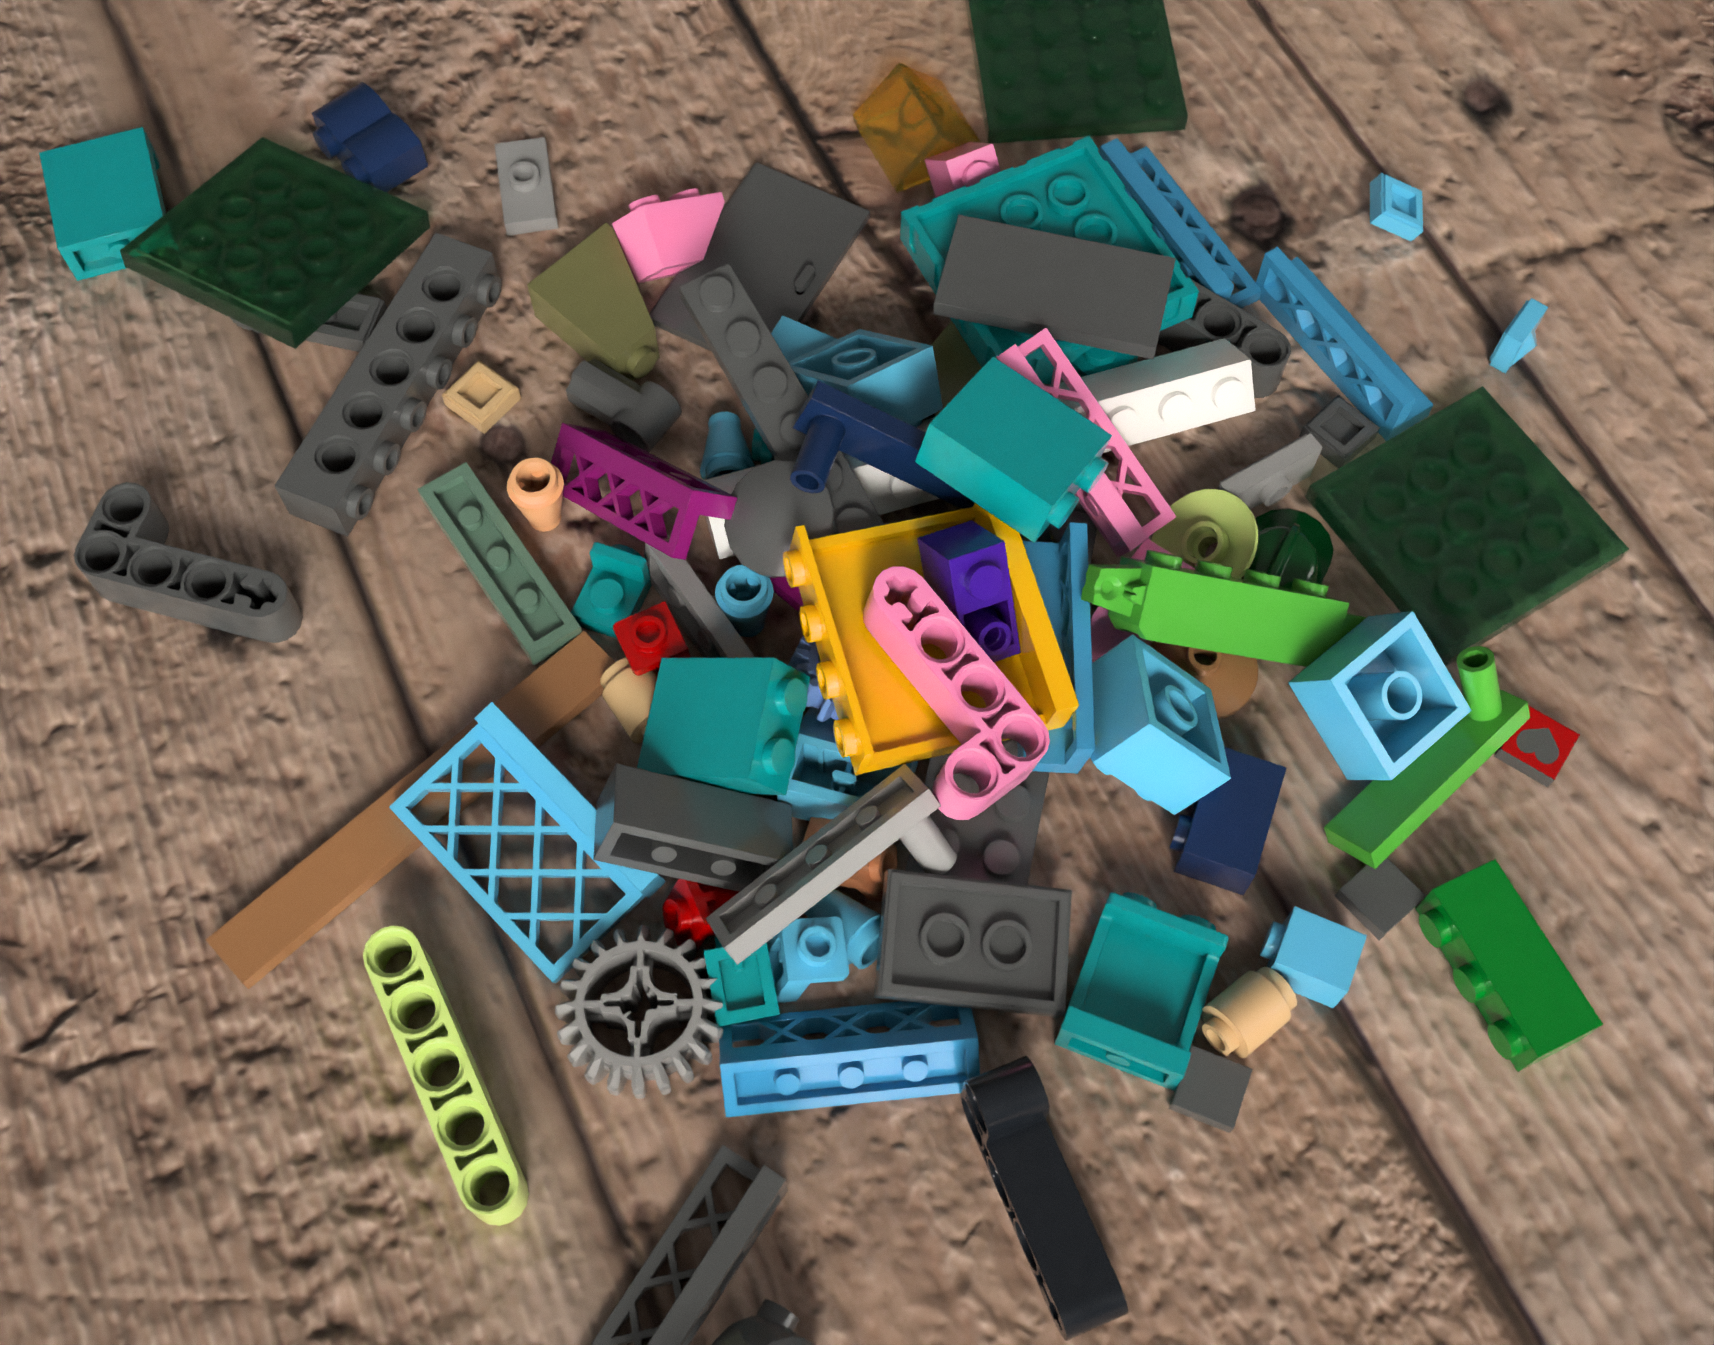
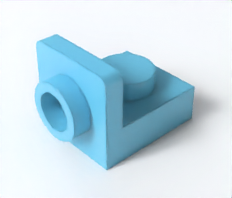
M837 916L796 919L767 942L778 1003L796 1002L810 983L843 981L849 975L843 923L841 918Z

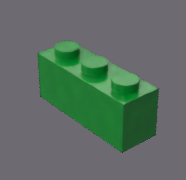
M1496 859L1432 889L1415 908L1419 914V925L1424 936L1432 946L1442 950L1453 968V979L1457 989L1468 1002L1475 1003L1488 1024L1487 1031L1492 1045L1503 1058L1510 1059L1517 1072L1582 1040L1603 1025Z

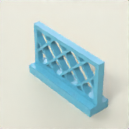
M491 702L474 718L478 724L391 804L389 808L552 983L556 984L573 968L572 962L574 958H583L591 950L590 945L593 940H602L645 897L650 898L666 881L660 874L596 860L593 861L601 869H586V853L592 859L594 857L596 808L509 717ZM482 743L495 757L494 783H462L463 760ZM505 768L519 783H504ZM451 772V783H440ZM429 792H450L449 825H424L411 809ZM461 792H493L491 826L460 825ZM504 792H529L536 800L534 826H502ZM545 810L560 826H545ZM434 834L448 835L447 848ZM459 835H491L489 869L464 868L458 861ZM502 835H534L532 869H500ZM544 835H570L577 843L576 869H543ZM474 877L489 878L488 892ZM499 878H532L530 913H509L498 904ZM542 878H575L574 913H541ZM585 878H611L626 894L607 913H584ZM515 921H530L529 936ZM540 921H574L573 946L554 963L539 948ZM584 921H598L583 935Z

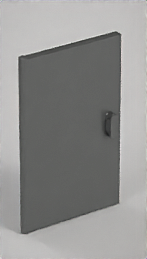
M756 162L722 209L704 259L677 273L649 314L654 326L711 351L680 298L679 286L728 263L770 333H772L782 315L801 323L870 219V211Z

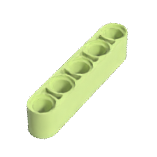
M401 926L381 928L372 934L365 944L363 952L364 965L460 1199L474 1215L487 1224L501 1226L511 1223L522 1214L527 1206L529 1197L527 1181L432 959L410 930ZM402 951L412 952L411 960L404 969L395 973L385 972L387 962L393 955ZM424 1005L435 1006V1014L430 1023L419 1029L408 1028L409 1017L413 1011ZM449 1060L459 1061V1071L452 1082L440 1087L432 1086V1073L438 1065ZM471 1117L483 1118L484 1129L479 1139L465 1146L457 1145L455 1134L460 1123ZM496 1175L508 1176L510 1186L505 1198L492 1206L481 1205L479 1194L484 1182Z

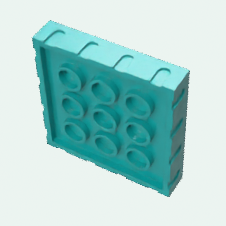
M1090 136L1073 142V145L1066 148H1057L1030 159L1026 164L1019 167H1010L983 178L979 183L972 186H963L936 197L930 203L920 207L916 205L901 212L900 240L935 295L938 290L958 215L1173 258L1176 257L1161 237L1158 238L1152 229V223L1135 199L1129 197L1125 191V185L1108 161L1103 160L1098 153L1099 148ZM1177 259L1174 264L1160 331L1191 318L1199 294L1198 288L1190 277H1186L1180 269L1181 264ZM950 318L981 367L992 357L996 358L1016 344L1018 347L1034 336L1033 334ZM1054 339L1071 364L1083 353L1093 348ZM1040 347L1025 358L1042 383L1051 385L1054 366Z

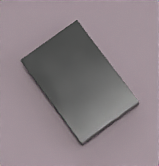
M887 869L884 873L874 998L1050 1017L1065 1016L1072 890Z

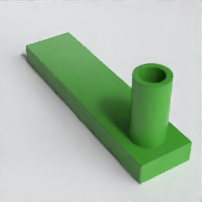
M1473 646L1464 649L1457 656L1462 694L1472 711L1393 780H1373L1324 827L1328 843L1376 869L1530 719L1528 702L1500 689L1495 657L1490 649L1483 646Z

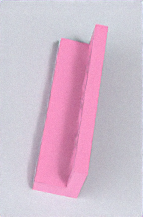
M1047 328L1017 347L1015 344L996 357V359L1055 398L1079 402L1086 413V418L1112 435L1106 448L1111 449L1119 460L1116 481L1109 480L1104 473L1089 493L1080 488L1075 496L1079 498L1080 504L1117 557L1130 552L1149 539L1150 535L1177 517ZM1040 347L1054 366L1051 387L1044 386L1025 358ZM1061 378L1070 390L1059 388ZM1126 472L1135 485L1125 483ZM1123 492L1143 496L1157 516L1141 526L1122 499Z

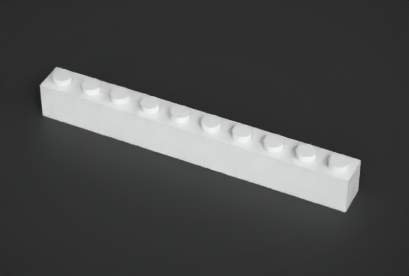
M1225 338L1157 356L1154 359H1146L1081 377L1128 446L1255 411L1251 359ZM1065 382L1060 383V389L1070 390ZM1057 398L1086 418V413L1079 402ZM934 418L923 420L922 424L917 428L926 432L929 423ZM1106 448L1104 453L1112 450ZM842 452L879 515L939 499ZM757 466L704 481L732 494L736 484ZM705 516L719 559L734 556L735 554L729 547L724 527L725 519Z

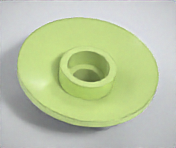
M1203 489L1183 496L1170 506L1177 517L1153 533L1152 542L1171 554L1182 557L1183 561L1193 568L1196 567L1197 559L1233 567L1231 577L1241 579L1244 576L1246 569H1249L1257 551L1258 527L1252 511L1240 498L1224 490ZM1218 542L1214 552L1206 557L1207 548L1211 544Z

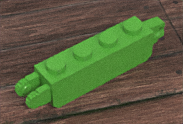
M1147 550L1145 561L1121 556L1120 564H1089L1081 600L1108 609V617L1116 629L1136 633L1140 638L1148 641L1304 667L1309 666L1366 619L1363 616L1347 613L1348 602L1326 596L1329 586L1294 578L1291 588L1279 586L1281 576L1246 569L1244 579L1231 577L1233 567L1198 559L1195 570L1181 568L1182 557Z

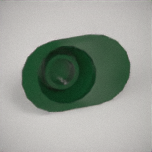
M1292 509L1270 510L1255 519L1258 527V546L1249 569L1281 576L1279 586L1291 588L1294 578L1322 584L1331 565L1334 551L1330 534L1323 525L1308 514Z

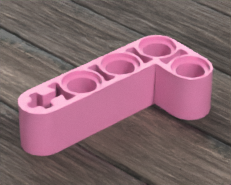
M893 566L883 570L876 577L863 610L864 624L874 639L962 744L948 757L935 778L932 794L941 805L938 809L947 817L955 820H969L979 815L1029 776L1047 752L1050 743L1048 729L1041 718L921 575L904 566ZM932 644L938 646L944 651L947 659L930 657L924 652L921 645ZM971 691L977 693L983 698L986 708H976L969 705L964 700L961 692ZM1002 739L1017 741L1024 748L1026 757L1011 755L1005 750ZM963 773L972 777L979 786V793H968L961 790L956 785L953 775Z

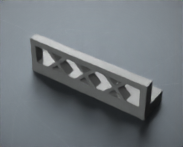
M722 1145L591 1345H627L631 1343L643 1345V1341L648 1339L651 1340L647 1345H690L788 1192L786 1179L765 1165L760 1170ZM726 1167H729L752 1182L735 1210L716 1214L712 1189ZM706 1199L709 1216L693 1219ZM726 1223L721 1232H719L718 1224ZM711 1226L713 1244L699 1266L679 1272L675 1245L683 1233ZM668 1258L671 1274L655 1277ZM689 1280L682 1290L681 1282ZM673 1284L676 1301L660 1326L641 1331L637 1303L645 1291ZM630 1316L632 1333L616 1337Z

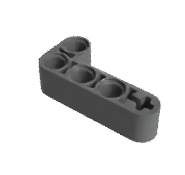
M125 482L117 484L103 495L74 553L75 564L102 598L118 604L269 643L286 641L297 633L303 619L301 608L279 575L270 571L165 545L169 533L168 521L148 491L137 483ZM169 576V577H168L165 581H163L162 583H158V581H160V580L163 579L164 577ZM223 589L217 596L209 598L214 592Z

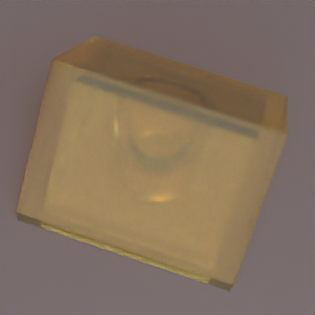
M901 63L894 67L853 114L854 124L896 193L930 180L924 159L968 142L981 143L943 82Z

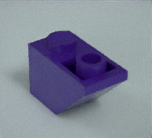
M972 520L918 537L924 580L990 659L996 662L1021 653L1005 541Z

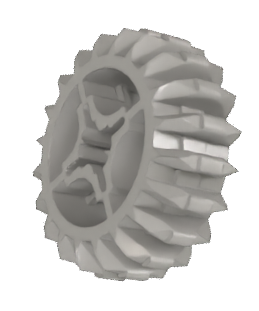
M641 925L638 928L637 941L628 942L623 930L616 929L613 932L616 946L607 951L603 943L593 940L590 947L595 960L592 963L582 958H574L572 967L581 980H561L560 990L571 1001L562 1002L555 1006L557 1018L564 1022H569L557 1032V1035L562 1045H575L567 1055L573 1067L589 1063L584 1076L590 1084L595 1085L609 1073L607 1089L612 1095H619L624 1089L627 1080H632L631 1086L636 1099L645 1098L647 1081L656 1080L661 1094L668 1095L671 1092V1083L668 1075L677 1071L685 1083H690L695 1077L688 1061L693 1058L700 1064L709 1065L713 1060L712 1053L702 1041L718 1043L724 1034L720 1026L711 1022L716 1021L714 1011L723 1007L722 1002L712 999L710 985L718 978H707L705 956L694 960L697 947L696 943L691 939L682 942L674 949V932L668 928L660 934L657 942H652L648 926ZM653 968L665 970L677 976L689 988L693 999H678L676 993L662 992L655 988ZM630 971L629 980L624 988L615 993L602 994L601 999L597 1000L603 989L614 978ZM644 987L652 1009L646 1011L645 1020L641 1021L640 1035L632 1013L637 1012L639 1009V1002L643 1000ZM682 1022H689L682 1035L672 1045L653 1054L655 1040L662 1032L667 1029L681 1028ZM592 1023H606L608 1029H619L628 1033V1042L631 1046L630 1057L614 1053L599 1043L594 1037Z

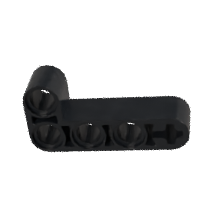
M1024 1056L965 1080L960 1096L966 1119L1049 1312L1063 1339L1066 1341L1128 1314V1306L1121 1285L1046 1120L1050 1108L1042 1081L1031 1060Z

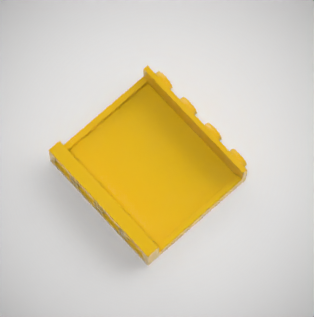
M976 503L970 508L810 540L805 525L796 526L790 549L783 553V565L787 581L791 588L799 587L804 604L799 610L803 635L808 643H816L821 660L816 665L817 680L821 694L825 700L832 698L838 720H835L833 723L835 742L842 757L850 756L855 775L950 754L962 745L870 634L863 620L865 604L876 577L883 570L893 566H904L916 571L924 578L917 538L972 520L1005 541L1021 653L994 662L995 665L1041 718L1048 730L1064 727L1074 711L1079 707L1020 533ZM932 644L921 645L924 652L930 657L947 659L944 651L938 646ZM971 691L961 692L964 700L969 705L976 708H986L983 698L977 693Z

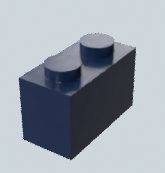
M1224 747L1231 779L1197 800L1191 817L1180 814L1169 848L1179 851L1174 868L1175 873L1244 895L1256 875L1287 767Z

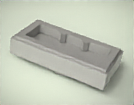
M545 137L495 144L504 225L507 236L559 229Z
M1311 433L1305 434L1220 481L1218 489L1234 494L1250 510L1261 503H1264L1265 506H1271L1285 497L1293 485L1311 476L1323 447Z

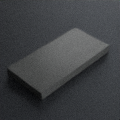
M958 215L934 300L933 314L1033 335L1047 328L1052 337L1057 340L1154 359L1176 258Z

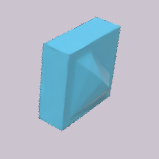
M1380 173L1369 183L1370 224L1406 240L1413 241L1423 232L1422 191Z
M1533 298L1530 301L1527 300L1504 331L1489 359L1491 361L1489 365L1506 374L1513 364L1537 346L1535 330L1548 307Z

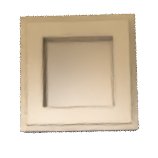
M478 360L442 394L445 406L485 434L521 399L518 387Z

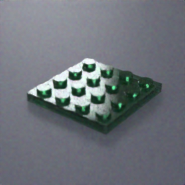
M965 0L987 143L996 144L1185 130L1188 113L1163 0Z
M262 137L123 247L120 253L126 268L296 349L430 228L428 211Z
M1483 386L1309 486L1305 495L1400 612H1414L1445 666L1456 661L1457 656L1464 649L1481 646L1620 561L1629 550L1625 543Z

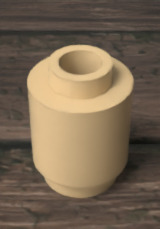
M625 657L612 664L601 676L600 683L604 688L602 696L634 743H643L658 673L654 669L637 676L633 673Z
M1262 967L1257 972L1247 971L1203 1007L1202 1017L1205 1022L1202 1025L1203 1034L1219 1053L1226 1056L1231 1053L1238 1058H1246L1290 1020V1011L1297 1005L1296 995L1288 982L1269 967Z

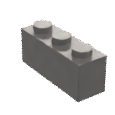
M616 763L596 804L593 860L740 892L793 851L791 805L760 796L739 793Z

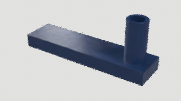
M819 380L817 381L799 410L793 429L806 434L790 475V480L795 487L807 493L822 492L839 450L961 509L974 506L975 502L915 463L926 432Z

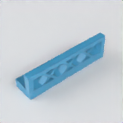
M1118 138L1100 146L1099 154L1104 161H1108L1125 185V191L1131 199L1134 198L1152 223V229L1158 238L1161 237L1181 264L1180 269L1185 276L1190 277L1193 281L1241 309L1260 299L1261 288L1147 146L1131 154ZM1235 284L1240 291L1231 295Z
M1278 246L1265 253L1256 280V284L1262 290L1259 300L1358 411L1380 427L1378 433L1384 440H1390L1428 417L1434 404L1301 259L1296 257L1290 260Z
M1069 522L1059 543L1023 541L1079 703V707L1074 711L1064 727L1048 730L1050 743L1047 752L1033 771L1078 774L1095 751L1090 603L1081 600L1082 588L1086 582V572L1089 566L1087 523ZM1017 742L1018 757H1026L1024 748Z
M899 1001L781 1013L777 1016L722 1026L724 1034L719 1039L720 1071L726 1117L961 1093L965 1080L980 1075L978 1034L972 1009L966 1007ZM958 1019L959 1025L941 1027L929 1025L931 1021ZM886 1026L891 1028L888 1032L871 1034L865 1031L870 1027ZM823 1032L828 1035L824 1039L806 1040L802 1038L806 1034ZM753 1039L765 1041L755 1046L733 1047V1041Z

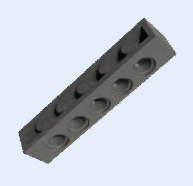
M435 232L275 484V488L290 515L347 537L357 521L367 516L372 507L374 493L385 475H390L397 467L400 459V450L411 432H416L422 426L428 404L437 389L441 390L446 386L451 376L453 363L462 348L469 347L474 340L477 324L487 307H493L500 296L502 281L498 275L492 252ZM350 466L348 469L338 472L340 469Z

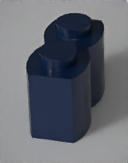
M364 82L359 83L312 112L317 127L312 134L317 145L329 159L336 156L342 162V168L348 179L359 190L365 187L375 197L379 198L428 167L422 144L415 133L399 116L391 112L379 95Z

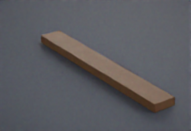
M582 631L494 704L539 748L602 695L604 688L600 683V678L615 661L585 631ZM476 720L467 725L206 939L208 944L242 984L248 989L254 986L423 845L389 806L478 724ZM482 743L463 760L462 783H494L495 757ZM451 772L440 783H451ZM429 792L411 811L424 825H446L449 823L450 792ZM461 792L460 813L485 792Z

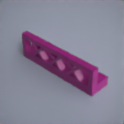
M562 422L551 464L555 465L563 476V497L671 558L686 560L699 515L731 520L737 497L607 431ZM575 453L580 475L571 482H568L567 477ZM607 473L611 492L602 498L598 479ZM639 490L644 510L634 516L630 496ZM674 506L679 510L669 538L663 514Z

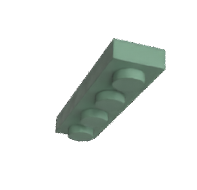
M467 462L417 489L423 503L533 666L557 653L582 632L574 616Z

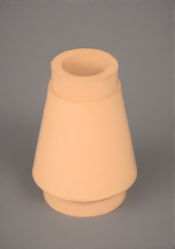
M528 458L519 462L513 468L507 481V492L510 499L535 530L546 532L553 530L559 525L564 479L560 470L542 458Z

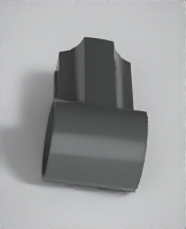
M596 359L588 362L583 360L573 371L570 384L566 389L568 401L608 424L615 436L647 452L654 448L682 414L680 404L662 386L649 381L644 382L640 386Z

